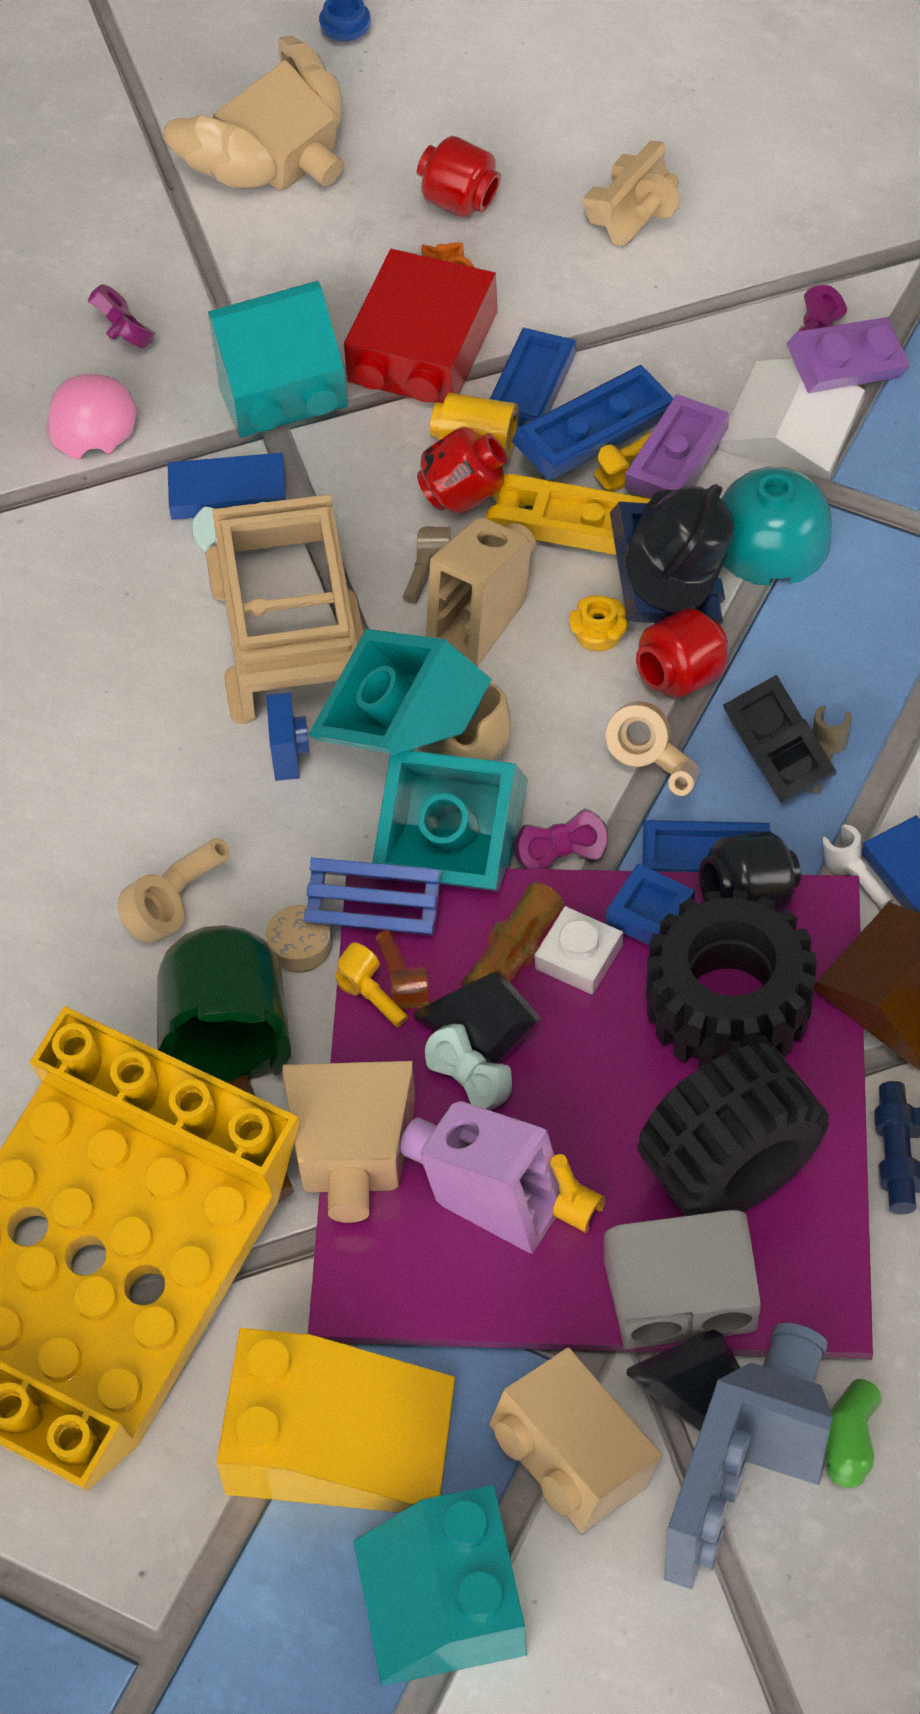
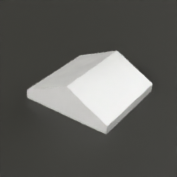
M793 358L756 361L728 421V429L719 442V450L829 480L862 404L865 390L858 385L808 394Z

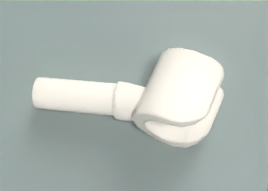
M842 825V842L845 848L835 847L826 837H823L824 865L828 871L836 875L859 876L861 887L882 910L888 902H893V898L871 874L869 867L863 862L859 831L851 825Z

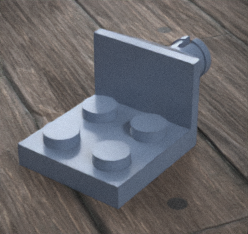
M794 1323L776 1324L771 1335V1345L763 1366L749 1363L718 1379L667 1528L665 1581L692 1589L700 1566L713 1569L725 1532V1526H722L728 1501L733 1503L736 1501L747 1462L819 1485L823 1474L833 1416L822 1385L814 1383L820 1362L824 1359L828 1346L827 1340L818 1332Z

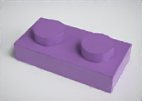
M889 317L798 331L786 343L808 394L899 378L910 367Z
M676 394L625 474V489L652 499L655 494L668 489L676 490L684 486H692L727 431L729 413Z

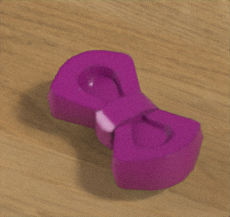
M101 284L91 292L88 302L106 315L107 319L112 323V326L106 333L111 339L115 340L119 335L129 343L145 349L153 341L156 333L137 321L129 312L124 297L116 290Z
M816 285L809 288L804 294L807 313L803 317L804 325L798 331L833 326V322L843 318L847 313V306L841 294L829 285Z
M586 808L579 811L566 824H553L548 828L529 824L523 825L515 839V857L523 869H547L556 857H566L572 853L592 861H597L602 858L607 848L608 829L599 815Z

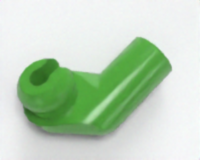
M864 1379L852 1381L831 1408L833 1419L826 1452L828 1461L827 1472L835 1484L844 1488H854L862 1484L874 1463V1451L867 1421L880 1405L882 1396L876 1385Z

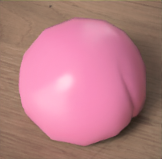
M97 374L77 375L65 380L55 390L51 400L46 431L53 446L71 458L81 459L87 450L95 448L103 450L106 454H111L116 446H119L132 436L137 417V407L131 392L117 379Z

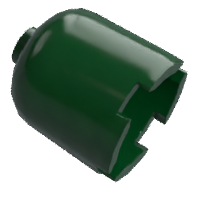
M227 925L203 927L186 933L166 951L159 966L157 976V1050L226 1083L246 1074L250 1081V1078L264 1074L270 1069L273 1070L274 1075L280 1074L283 1071V1065H286L291 1057V1046L281 966L277 954L260 936L244 928Z

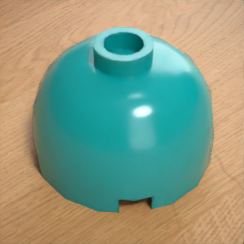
M767 466L747 472L727 488L721 499L732 512L735 531L734 540L728 550L724 566L731 573L753 584L770 586L771 578L783 579L790 577V584L803 581L820 569L830 551L832 517L831 509L823 492L805 474L787 467Z

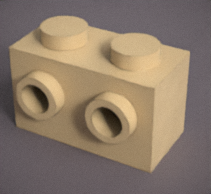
M569 1347L505 1388L489 1423L495 1432L496 1439L502 1450L510 1458L520 1461L541 1485L542 1493L551 1508L558 1514L567 1516L581 1534L643 1491L662 1457V1453Z

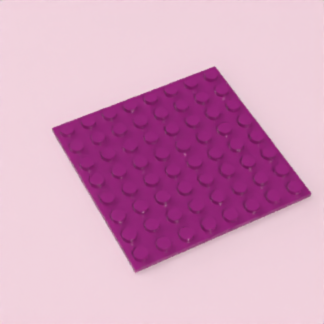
M507 868L498 892L440 884L434 936L342 927L339 958L351 943H359L368 948L380 963L371 979L378 983L380 988L408 1015V1019L402 1026L396 1028L361 993L358 995L349 994L343 991L337 984L330 1063L412 1061L415 1086V1107L412 1120L422 1118L438 1125L452 1104L460 1101L468 1104L471 1103L464 1087L452 1076L428 1069L425 1058V1046L429 1037L435 1031L417 1021L413 1014L416 1010L492 972L500 971L543 1020L500 1063L511 1068L512 1090L506 1102L490 1111L547 1130L554 1156L557 1154L565 1155L575 1179L582 1185L605 1196L606 1202L602 1211L595 1209L589 1221L588 1233H584L556 1218L533 1254L442 1207L435 1200L423 1164L408 1157H405L398 1188L392 1191H369V1216L362 1221L344 1223L331 1219L328 1216V1192L319 1193L308 1334L338 1343L564 1350L569 1347L571 1350L661 1353L683 1343L677 1342L632 1349L623 1348L603 1261L604 1233L615 1226L685 1216L641 1158L637 1150V1144L640 1141L638 1138L640 1132L648 1121L649 1116L677 1084L698 1069L699 1059L691 1057L684 1063L673 1055L674 1042L663 1046L656 1036V1023L649 1022L646 999L649 945L623 933V946L593 995L535 969L534 955L564 907L566 906L606 924V910L632 871ZM658 872L694 889L695 902L697 904L704 902L700 888L699 872ZM801 875L800 883L794 890L792 900L784 909H788L797 917L796 930L806 928L812 939L811 951L816 952L817 961L815 983L861 933L859 876ZM346 876L345 881L346 887L425 894L426 884L349 876ZM344 901L343 912L422 920L423 908ZM735 969L714 970L697 979L707 989L728 996L749 994L763 986L754 976ZM814 990L811 1016L808 1018L807 1030L801 1041L793 1040L792 1052L784 1058L826 1109L829 1115L827 1120L829 1125L820 1145L804 1167L770 1197L744 1211L748 1220L761 1306L756 1331L747 1334L724 1336L734 1355L767 1356L775 1325L779 1323H794L818 1332L827 1340L828 1346L824 1358L872 1359L873 1356L864 1028Z

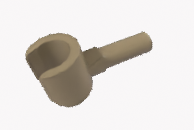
M425 526L419 529L415 568L402 597L406 602L411 604L417 602L428 572H430V559L452 540L450 538V527Z
M821 706L815 712L812 731L828 758L832 760L834 754L845 750L848 745L852 716L850 712H846L844 723L831 726L823 722L826 706ZM823 782L811 788L808 792L819 794Z

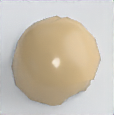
M489 684L480 701L477 713L470 720L464 733L421 746L419 749L426 753L494 761L502 755L511 734V716L506 694L497 685Z

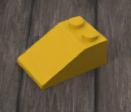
M239 1328L216 1461L225 1495L398 1513L422 1499L441 1496L456 1384L455 1377L311 1334Z

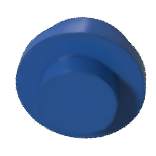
M326 0L319 15L320 29L324 35L341 42L353 41L363 36L369 30L371 25L370 12L364 5L363 0Z

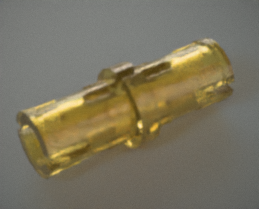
M532 882V884H529L505 922H497L487 935L489 945L469 974L463 978L461 986L464 987L495 971H500L511 982L521 966H529L538 951V941L557 913H560L564 907V902L559 894L543 883Z

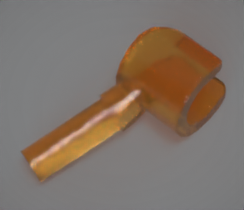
M387 930L380 932L376 939L388 965L393 1001L401 1009L421 1008L428 1005L429 994L426 967L405 969V961L402 959L391 932Z

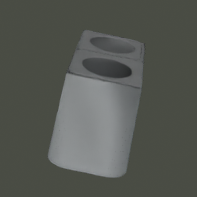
M729 1210L618 1225L604 1233L603 1261L624 1349L684 1342L711 1329L722 1333L723 1336L747 1334L757 1330L761 1304L746 1213Z

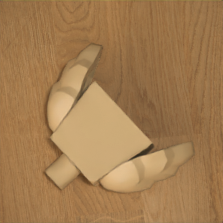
M293 35L279 37L278 52L281 61L279 65L215 112L213 118L197 115L193 118L169 120L164 128L162 138L166 145L177 156L186 161L190 167L199 173L215 177L217 181L228 187L246 189L269 184L278 190L289 188L306 173L322 186L327 187L337 180L344 167V161L332 152L335 148L336 129L339 126L343 113V101L339 82L336 76L327 72L319 54L306 43Z

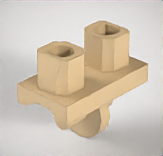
M650 140L637 156L622 154L613 164L611 173L613 182L608 188L593 186L583 197V206L589 223L606 226L613 245L626 246L652 216L666 219L679 209L681 203L680 195L677 191L679 180L674 174L669 173L665 165L664 154L666 149L664 142Z

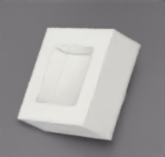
M565 906L534 955L535 969L593 995L623 946V932Z

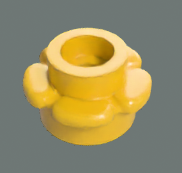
M592 595L581 599L577 603V610L571 611L569 615V626L571 631L575 633L577 641L583 647L592 651H605L616 646L625 634L628 622L624 618L626 616L625 607L620 601L615 598Z

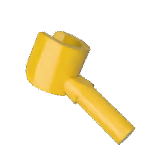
M652 431L620 450L611 444L605 445L600 449L597 461L601 466L597 467L594 475L607 491L614 492L625 487V474L631 466L630 463L634 461Z
M351 943L337 961L336 981L338 986L343 991L352 995L361 993L396 1028L402 1026L408 1019V1015L380 988L378 983L371 979L380 966L379 960L365 946L359 943Z
M557 1154L550 1160V1165L558 1181L560 1191L552 1214L554 1217L578 1230L588 1233L590 1218L595 1209L597 1211L603 1210L606 1197L579 1183L573 1175L566 1156Z

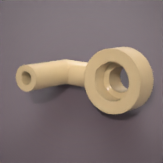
M641 701L631 702L619 708L610 719L606 728V743L611 754L621 763L632 767H642L653 762L671 775L668 785L671 792L675 795L685 796L692 791L699 778V767L693 760L669 743L670 726L664 713L653 704ZM636 721L644 722L650 728V739L645 742L633 740L629 734V725Z
M213 838L173 863L162 876L148 874L126 886L118 898V911L125 928L135 938L145 943H157L179 930L184 921V906L180 893L190 882L229 859L230 850L226 842L220 838Z

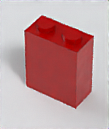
M390 248L343 343L347 382L361 385L368 389H378L415 398L422 402L444 403L449 392L460 394L497 314L496 272Z

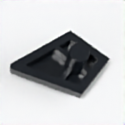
M500 971L492 972L416 1010L413 1014L417 1021L434 1031L446 1025L462 1024L465 1027L472 1051L475 1050L481 1053L487 1063L500 1064L543 1020Z
M711 1329L629 1367L626 1374L688 1425L700 1431L718 1379L741 1367L723 1334Z

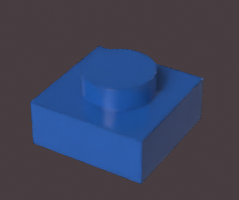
M291 692L266 695L269 741L275 781L300 779L298 754L310 753L306 716L294 717Z
M638 863L607 908L606 924L649 945L653 933H660V922L668 913L679 917V904L690 898L695 901V890Z

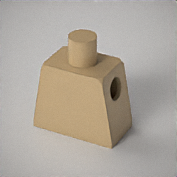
M476 518L430 559L426 637L446 639L476 666L482 662L525 601L530 554L536 547V539L527 527L518 523H512L504 527L486 518Z
M412 1061L283 1065L282 1074L289 1112L298 1116L300 1120L295 1139V1148L303 1190L309 1193L328 1192V1216L335 1221L354 1223L366 1219L369 1216V1191H392L400 1185L405 1156L400 1151V1144L405 1129L412 1121L415 1107Z

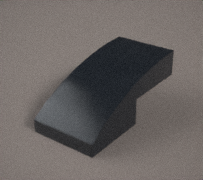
M777 674L723 704L724 711L782 805L837 774L836 769L806 719H803Z

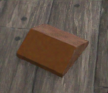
M888 902L818 979L814 990L919 1070L920 913Z

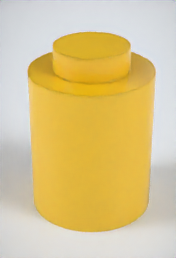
M449 392L444 403L436 402L433 407L430 421V436L437 437L439 441L461 426L474 428L482 435L490 433L499 441L505 451L507 461H509L515 446L512 443V439L519 424V405L517 403Z

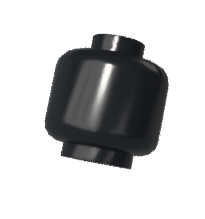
M769 831L718 839L710 848L708 856L704 857L701 861L699 868L700 888L704 898L705 893L719 891L721 898H733V890L747 891V900L758 902L761 896L774 900V911L777 913L784 911L790 904L794 890L801 880V867L796 854L792 850H788L780 837Z

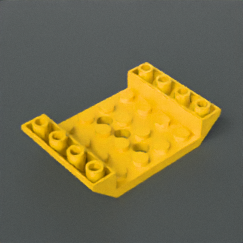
M64 1006L29 1061L41 1084L0 1149V1446L87 1492L139 1446L278 1203L300 1120L298 1116ZM32 1216H41L47 1219V1232L38 1243L30 1246H21L14 1242V1233L21 1221ZM87 1245H100L106 1249L105 1261L98 1271L90 1275H78L72 1272L71 1263L79 1249ZM146 1274L162 1276L165 1279L164 1291L155 1302L148 1305H138L130 1301V1289L139 1277Z

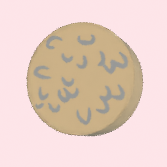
M294 905L282 909L272 917L266 930L267 943L277 954L280 966L290 971L301 972L316 968L327 959L332 949L330 926L307 924L304 922L306 905Z

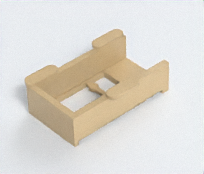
M331 494L212 509L216 545L211 546L207 550L206 560L212 596L217 600L225 601L235 666H231L225 671L224 679L230 717L237 724H246L255 719L253 692L338 681L363 635L357 596L352 590L347 589ZM323 541L332 592L266 601L262 598H255L250 603L242 604L234 552ZM328 603L334 604L337 625L247 636L244 614L262 616L267 611Z

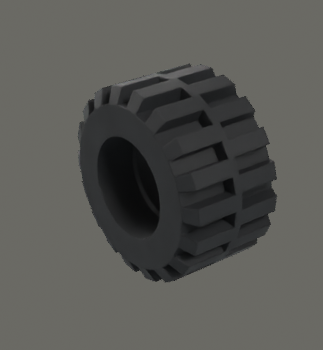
M733 890V898H721L719 891L705 893L703 903L697 904L690 898L679 904V917L668 913L660 922V933H653L649 944V958H647V1015L650 1023H656V1036L663 1046L674 1042L673 1055L684 1063L691 1057L699 1059L698 1068L723 1054L747 1045L751 1047L756 1044H768L769 1047L774 1046L785 1057L792 1052L793 1040L801 1041L807 1030L808 1018L811 1016L817 968L816 952L811 951L812 939L806 928L796 930L797 917L788 909L777 913L774 911L775 901L765 896H761L759 901L755 902L747 900V891ZM735 969L754 976L763 986L749 994L728 996L707 989L697 979L714 970Z
M756 1044L751 1047L747 1045L709 1061L677 1084L649 1116L638 1137L640 1141L637 1144V1150L685 1216L729 1210L744 1212L770 1197L804 1167L827 1132L829 1115L778 1049L774 1046L769 1047L768 1044Z

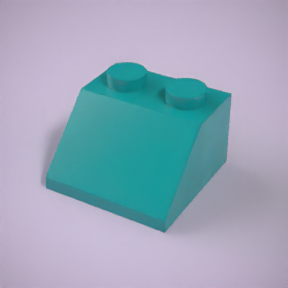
M318 280L208 311L220 391L240 438L348 407L344 367L322 287Z
M365 629L308 735L320 742L396 755L464 733L470 720L477 713L480 701L492 679L446 639Z
M410 750L396 755L390 754L372 863L439 869L441 871L440 884L498 892L514 852L515 839L520 831L528 782L527 777L516 763Z
M494 1485L422 1499L353 1541L381 1687L527 1656L525 1623Z

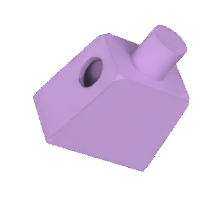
M462 1101L452 1104L438 1125L422 1118H415L405 1129L400 1144L401 1154L423 1164L435 1200L442 1207L520 1249L533 1254L556 1219L552 1212L555 1201L560 1193L558 1181L550 1165V1160L554 1153L547 1130Z

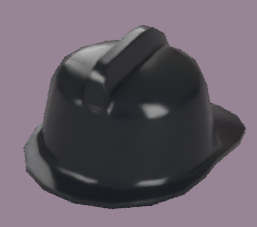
M714 484L707 489L700 486H684L676 490L668 489L655 494L645 506L643 514L628 543L625 565L627 577L635 592L651 607L666 613H677L687 608L694 609L700 606L712 591L726 560L728 550L734 540L735 531L732 512L720 498L723 488L720 485Z

